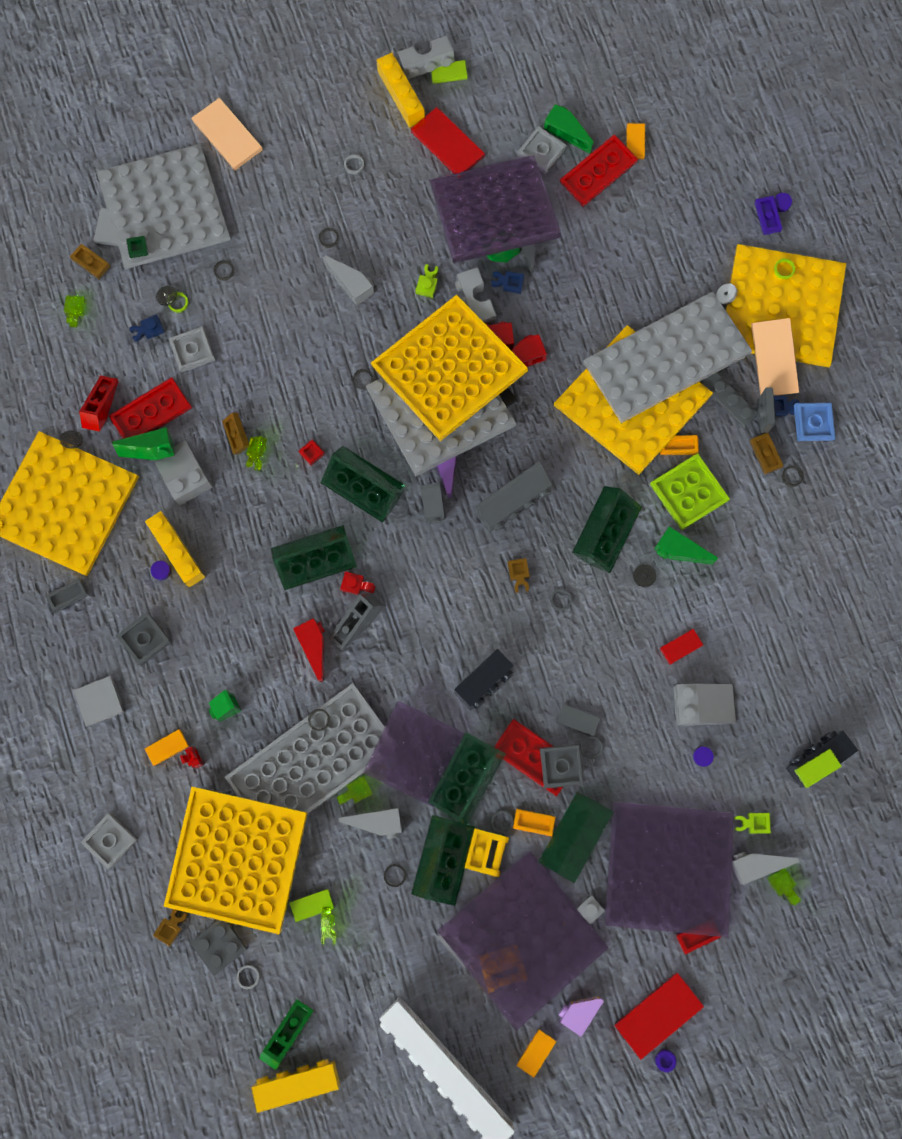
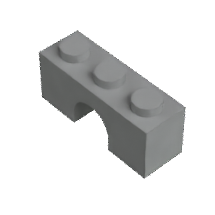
M447 36L430 41L431 51L427 54H418L414 47L397 52L398 63L407 79L432 72L435 68L441 66L447 67L455 62L454 51Z
M478 267L457 274L455 286L457 292H461L463 296L461 298L462 301L485 324H495L496 314L491 301L480 302L474 299L475 294L484 291V283Z

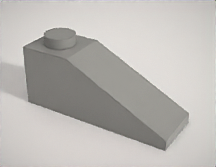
M328 256L323 257L326 268L356 306L374 294V283L369 277L366 278L362 272Z
M399 808L339 818L341 823L381 836L387 835V839L398 838V833H403Z
M745 851L734 855L735 859L730 861L739 884L743 885L800 862L798 858L746 854Z

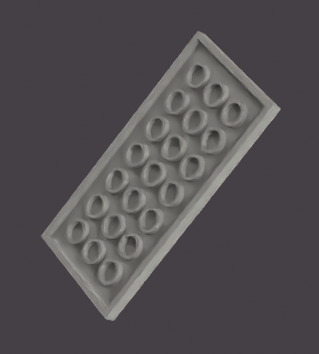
M711 292L586 358L583 363L620 423H623L750 355L752 350L715 294Z
M352 683L226 775L225 779L238 797L300 810L309 814L399 746Z

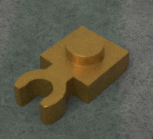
M527 559L507 561L510 581L516 580L515 593H519L518 587L520 585L525 586V590L528 592L529 584L525 581V579L530 578Z
M175 909L171 912V919L167 920L164 918L153 934L155 938L171 947L182 930L178 927V924L184 922L187 918L186 913L181 918H176L178 910Z

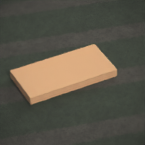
M220 98L192 117L194 124L234 170H237L263 151L261 145Z
M790 318L752 323L760 396L766 387H772L774 396L799 393Z

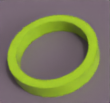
M780 259L774 266V273L780 279H789L795 273V265L789 259ZM781 262L789 263L792 267V273L788 276L779 274L777 265Z
M181 292L171 294L167 301L170 310L176 313L185 311L189 303L186 295ZM183 296L186 300L184 307L173 309L170 305L172 298Z

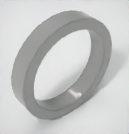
M359 155L348 156L344 161L345 170L353 175L359 174L364 169V160ZM352 158H357L362 162V166L359 170L351 171L346 166L347 162Z
M252 965L240 968L236 976L238 985L243 989L255 987L260 979L259 971ZM245 968H251L256 972L257 980L252 986H244L240 982L239 975Z

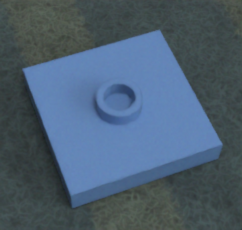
M832 403L794 404L797 441L835 440Z

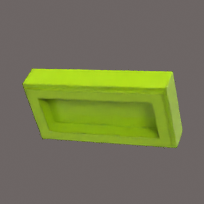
M465 60L455 61L447 67L435 68L431 72L432 83L467 79Z
M828 749L794 771L805 788H808L842 766L831 749Z
M329 889L290 902L295 922L335 908Z

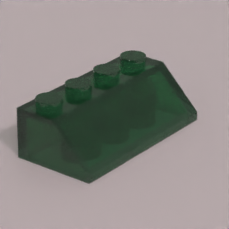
M344 446L332 454L320 482L382 523L398 502L405 487L403 483Z
M604 486L572 553L582 561L607 573H611L642 506L621 488Z
M344 525L271 548L272 559L284 590L357 567Z
M465 732L428 803L457 821L468 824L506 753Z
M576 792L538 863L575 884L614 811Z
M432 815L412 888V895L426 900L456 905L474 828L476 829L475 826Z

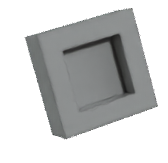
M592 895L576 908L589 924L593 923L605 912Z

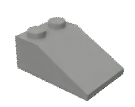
M186 440L174 446L175 456L154 460L167 488L179 506L213 488Z
M677 684L673 687L676 726L736 724L733 684Z

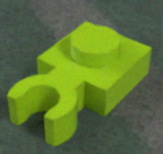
M426 264L424 267L425 276L420 275L415 292L417 295L433 298L438 279L434 278L438 275V266H435V270L430 272L428 271L429 264Z
M748 813V819L743 816L734 817V820L742 821V826L734 828L735 831H744L746 828H749V834L771 833L769 813Z

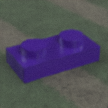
M774 196L756 199L754 203L763 235L781 232L782 225Z

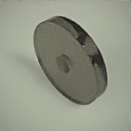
M170 285L160 288L156 294V300L162 306L172 304L177 298L176 289Z
M66 431L61 434L60 443L66 448H78L83 444V436L76 431Z
M640 565L634 570L633 580L640 587H650L656 580V572L649 565Z

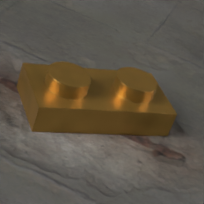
M82 243L70 256L71 260L98 280L111 267L108 262Z
M231 413L222 423L233 455L241 454L250 445L239 414Z
M769 433L750 439L749 442L765 475L783 468L784 465Z

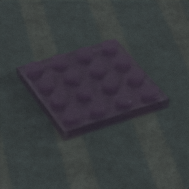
M397 701L363 773L435 808L469 735Z

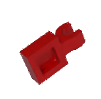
M345 571L340 590L359 596L361 590L374 594L376 586L370 582H363L364 576Z
M191 746L185 749L186 755L180 756L183 764L187 763L189 766L192 765L193 768L197 769L204 765L196 747Z

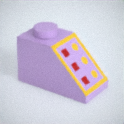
M597 996L571 1001L568 1006L565 1004L560 1010L559 1016L561 1017L559 1021L582 1037L604 1000Z

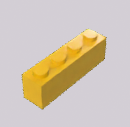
M391 52L376 59L377 69L410 128L425 117L424 108L394 54Z
M162 511L145 521L179 576L189 588L205 578L203 572Z
M323 1059L316 1062L317 1065L309 1067L307 1064L297 1067V1071L292 1073L285 1070L277 1073L275 1078L269 1079L268 1076L256 1079L257 1083L251 1088L257 1113L338 1090L341 1085L335 1060L329 1062V1059Z

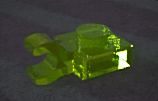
M66 296L64 313L67 315L66 323H69V327L77 328L78 316H84L86 303L84 296Z
M262 436L250 437V446L246 453L249 456L246 461L247 468L252 467L254 463V471L261 470L262 463L260 457H263L266 450L267 438Z
M363 776L346 785L349 791L336 798L340 805L351 799L356 804L373 795Z
M785 868L767 878L777 895L785 894L791 905H796L801 901L792 889L796 886V883Z
M323 907L321 913L322 945H325L326 938H331L333 945L336 944L337 934L331 929L335 926V915H331V907Z

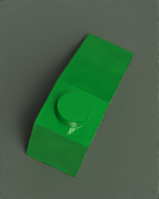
M555 104L545 119L544 130L591 154L594 141L567 108Z
M167 427L112 442L118 457L160 460L175 456L173 440Z
M668 527L654 548L657 551L656 553L664 559L669 558L670 560L713 565L718 559L717 556L671 527Z
M297 999L263 1049L259 1059L277 1070L314 1010Z

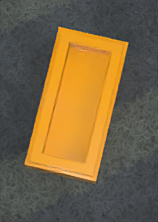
M627 123L626 147L638 159H644L645 124Z
M676 435L660 452V455H695L699 453L698 435Z
M178 729L146 747L145 751L153 766H156L190 746L182 731Z
M516 809L513 829L552 836L556 816Z
M538 1029L516 1066L534 1078L555 1045L556 1040Z

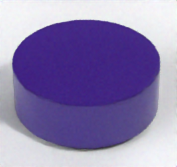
M779 193L774 198L778 212H786L790 209L792 198L789 194Z
M156 561L150 569L151 575L160 581L167 579L171 574L170 566L164 561Z
M699 747L693 752V760L698 766L706 767L713 762L714 755L709 748Z
M663 1049L656 1054L655 1064L662 1072H671L676 1067V1057L671 1051Z

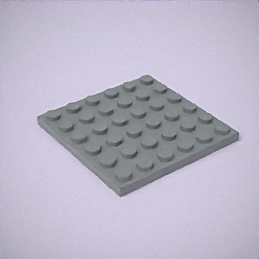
M201 144L96 171L125 269L231 240ZM145 236L148 256L130 259L126 239Z
M383 378L366 385L369 395L415 477L516 426L515 420L498 395L440 442Z

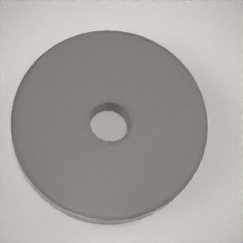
M731 283L724 284L718 289L716 297L722 305H728L736 298L737 288Z

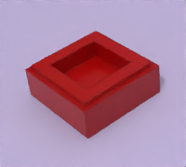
M313 439L298 451L310 466L325 455L324 451Z

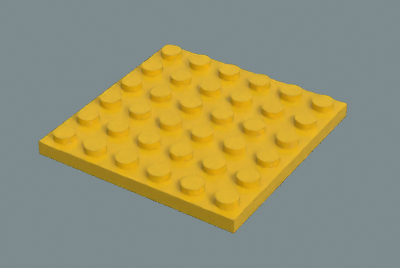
M737 244L730 283L737 288V296L733 302L726 305L725 311L751 348L752 354H755L752 323L790 318L795 361L830 367L846 263ZM789 259L794 263L795 273L791 278L780 279L775 275L774 266L778 260ZM781 262L777 265V271L783 276H788L792 273V267L789 263Z
M457 294L371 362L372 367L440 442L528 372L526 365Z
M627 325L607 347L632 335L635 331ZM586 368L554 402V406L635 473L640 475L709 400L713 392L698 382L633 418L620 423Z
M38 431L0 501V537L87 577L139 476Z
M191 787L163 907L281 934L308 812L199 787Z

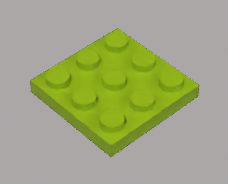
M698 453L650 483V486L681 531L730 500Z

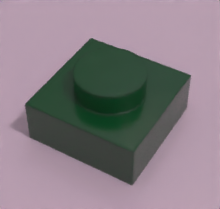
M145 236L126 239L130 259L148 256Z

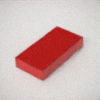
M692 629L659 649L668 664L671 665L702 647L703 643L695 630Z
M713 918L675 935L685 955L721 938Z

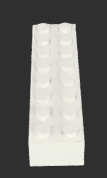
M399 997L381 1015L379 1019L382 1022L380 1024L381 1028L387 1034L392 1033L396 1038L394 1040L396 1045L401 1050L405 1048L410 1054L408 1057L415 1066L420 1065L424 1069V1076L430 1082L434 1081L439 1086L437 1090L445 1099L449 1097L453 1102L452 1107L459 1115L463 1113L468 1119L467 1124L474 1132L478 1130L483 1136L481 1139H509L515 1132L512 1120L406 1002Z

